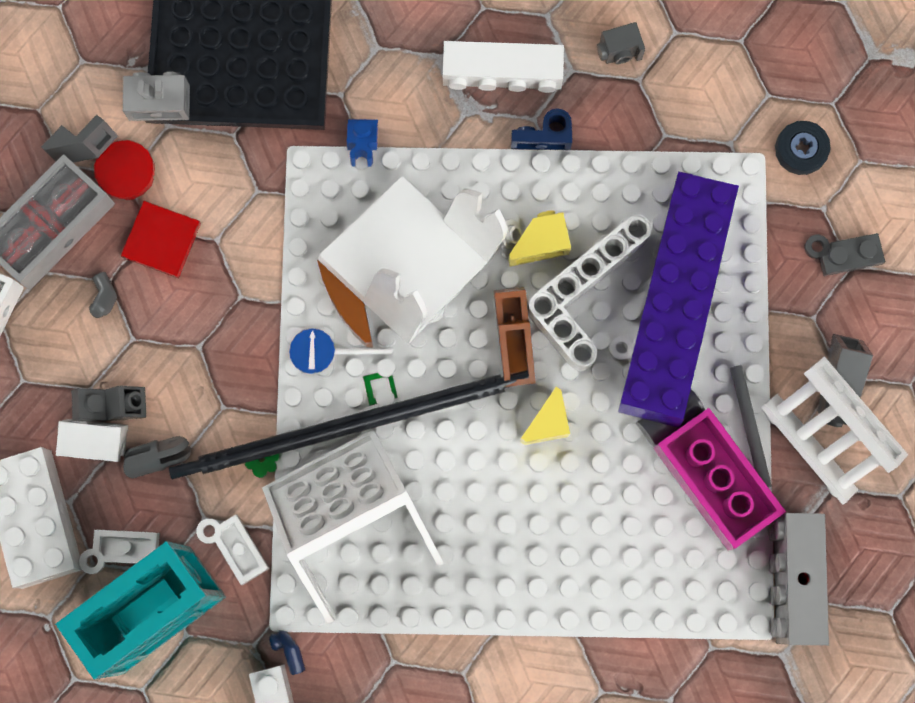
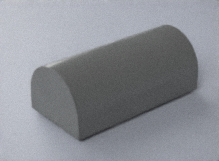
M692 389L690 390L684 419L679 428L705 411L701 400ZM640 419L636 422V425L653 448L679 429L678 427L646 419Z

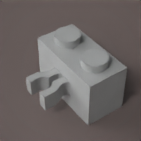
M136 72L133 76H123V112L129 121L189 120L190 85L185 75L177 72H165L163 75L151 76L149 73Z

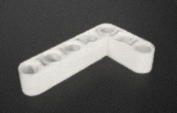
M638 214L629 217L538 290L530 299L528 306L529 317L566 362L575 370L584 371L589 369L597 357V348L566 311V308L646 244L652 232V224L643 215ZM632 226L640 227L644 232V236L638 238L632 236L629 228ZM616 245L619 247L621 254L615 257L610 256L606 252L605 247ZM587 263L596 266L598 273L592 276L586 275L582 270V266ZM562 282L570 283L574 288V292L570 295L562 294L558 289V285ZM539 301L548 303L551 308L550 312L547 314L538 313L534 308L535 303ZM561 324L566 325L570 330V335L566 338L558 337L554 332V327ZM578 348H584L590 353V359L586 362L578 361L574 356V351Z

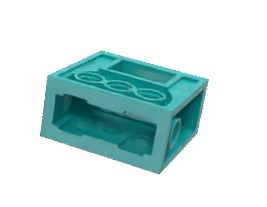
M166 541L55 625L89 674L96 680L125 674L216 606L226 596L191 547Z

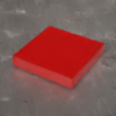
M143 201L121 257L179 279L201 222Z

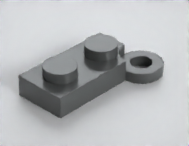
M878 233L835 241L830 244L824 236L813 235L805 243L806 254L813 259L820 260L823 276L879 266L885 263ZM819 242L822 245V251H814L812 243Z

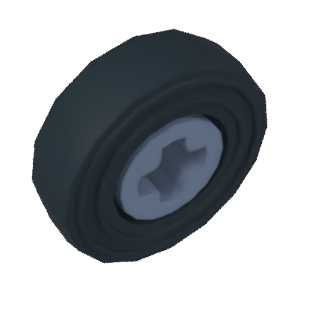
M796 121L787 125L778 135L775 144L776 157L780 165L788 172L797 175H808L819 170L828 160L831 150L830 139L825 130L818 124L810 121ZM802 141L804 145H809L806 154L802 150L796 149Z

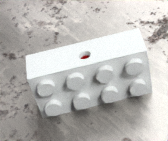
M43 447L0 460V543L12 588L24 589L82 570L79 566L80 554L52 451Z

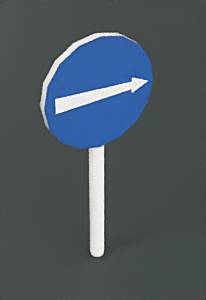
M312 328L303 330L295 336L291 342L289 353L290 359L297 369L303 373L316 374L321 373L331 365L335 354H391L394 350L391 347L335 348L334 342L327 333Z

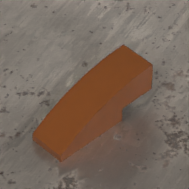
M317 260L322 280L332 304L342 321L366 348H373L365 303Z
M524 287L493 290L504 381L510 380L511 374L526 370L529 373V378L517 379L516 382L505 387L536 384L526 290Z

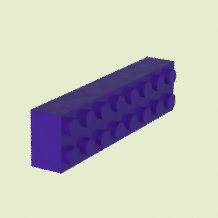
M678 171L618 409L619 413L680 427L687 407L739 188L738 185Z

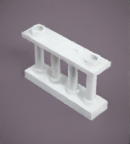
M824 356L804 373L809 382L784 401L776 394L761 408L766 413L768 420L778 427L826 484L828 491L843 505L858 491V488L854 485L855 482L879 465L890 473L903 462L908 454ZM815 392H820L830 406L804 425L792 410ZM839 416L848 425L850 431L824 449L813 434ZM857 441H861L872 455L845 474L833 459Z

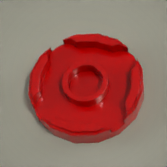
M130 140L111 143L96 159L94 164V176L99 187L115 199L133 200L142 196L152 186L154 181L155 163L151 154L141 144Z

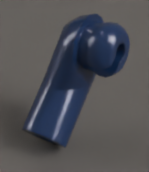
M284 630L271 634L269 637L271 648L274 651L283 648L290 674L295 675L305 671L300 648L290 634Z

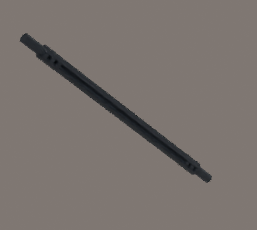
M526 370L511 374L510 380L504 381V376L501 377L500 374L198 456L199 460L169 467L170 477L173 480L199 472L207 474L504 393L506 388L514 387L505 386L516 382L517 379L529 378V373Z

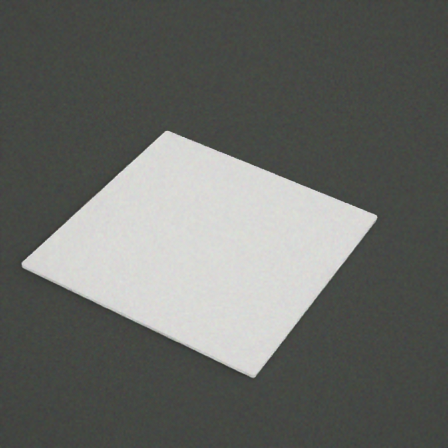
M290 146L287 149L276 435L500 374L503 377L493 290L524 287L528 308L531 297L629 217L638 214L647 217L652 224V232L643 247L566 308V311L597 348V357L589 369L584 371L573 369L528 315L536 384L506 388L504 393L280 453L279 460L275 462L277 464L275 480L374 430L443 563L437 566L406 504L310 554L304 560L318 582L330 606L329 610L335 619L334 622L328 624L288 558L273 519L270 629L274 632L284 630L287 632L771 640L773 638L771 635V619L774 618V605H771L770 602L773 573L769 569L770 554H773V541L769 540V525L736 549L728 551L636 425V422L642 418L618 412L630 363L628 359L623 361L614 359L609 352V345L615 337L626 336L631 341L637 337L678 171L738 185L739 188L691 389L701 400L705 410L710 408L754 468L730 371L731 367L742 365L771 480L770 421L761 408L770 400L765 156L762 153L377 147V150H372L373 165L371 167L367 166V159L364 157L358 158L356 160V167H352L350 164L351 150H347V147ZM402 176L445 216L456 195L463 189H472L482 193V201L479 213L485 218L488 214L499 209L505 220L512 219L519 224L522 234L532 219L537 218L539 213L550 210L555 211V214L564 213L571 244L569 255L510 267L508 260L512 250L500 248L499 246L490 262L445 306L442 318L437 322L429 323L409 344L365 304L373 348L391 347L394 350L393 353L335 354L331 365L321 373L316 374L303 373L292 363L289 353L291 342L297 334L307 329H319L327 333L334 342L335 348H366L342 321L332 304L322 280L317 260L323 250ZM632 226L629 228L632 236L637 238L644 236V232L640 227ZM616 245L605 247L606 252L610 256L615 257L621 254L619 247ZM587 263L582 266V270L586 275L592 276L598 273L596 266ZM562 282L558 285V289L562 294L570 295L574 292V288L570 283ZM539 301L534 305L535 310L540 314H547L551 310L549 304L544 301ZM561 324L554 327V332L558 337L566 338L570 335V330L566 325ZM618 343L616 351L623 354L627 351V346L624 343ZM578 348L574 351V356L578 361L586 362L590 359V353L586 349ZM378 373L384 378L370 381L377 404L369 406L363 376ZM392 375L398 398H394V394L391 392L388 377ZM555 387L561 389L570 435L566 438L529 445L522 444L520 442L521 437Z

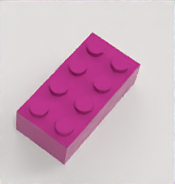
M707 408L653 448L728 551L736 549L786 512L710 408Z

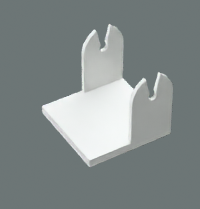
M402 176L319 254L318 260L409 344L490 262L506 237L508 228L499 209L488 214L485 218L479 213L482 201V193L472 189H463L456 195L445 216Z
M374 430L262 487L285 552L328 624L334 622L335 619L329 610L330 606L318 582L304 560L310 554L406 504L437 566L443 563Z

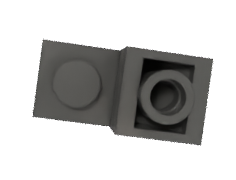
M96 115L77 136L61 125L41 148L55 162L64 154L74 163L98 158L118 135L101 117Z
M116 386L105 390L85 388L71 390L72 421L104 422L146 418L145 387Z

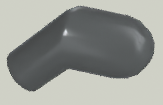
M101 272L92 278L98 294L89 306V311L95 318L108 315L117 300V293L106 272Z

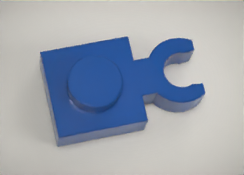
M348 119L347 150H351L350 164L352 167H356V160L364 157L367 159V166L371 167L373 165L372 150H377L378 120Z

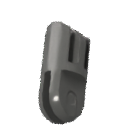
M176 436L162 441L154 440L150 443L127 449L124 454V473L127 477L133 479L157 471H163L166 467L182 463L191 455L192 450L188 446L189 442L182 436Z

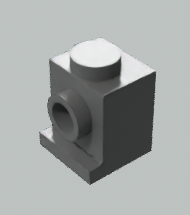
M637 22L602 32L600 42L597 44V51L601 61L605 60L606 64L613 62L623 64L630 61L633 56H635L636 61L642 60L645 46Z

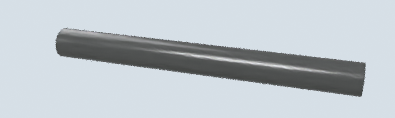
M742 365L730 368L754 469L769 488L772 487L743 367Z

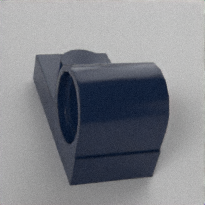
M552 109L544 116L542 130H536L531 126H522L517 130H512L511 149L571 150L573 131L570 115L563 109ZM558 122L563 125L564 129L556 132L551 130L549 125Z

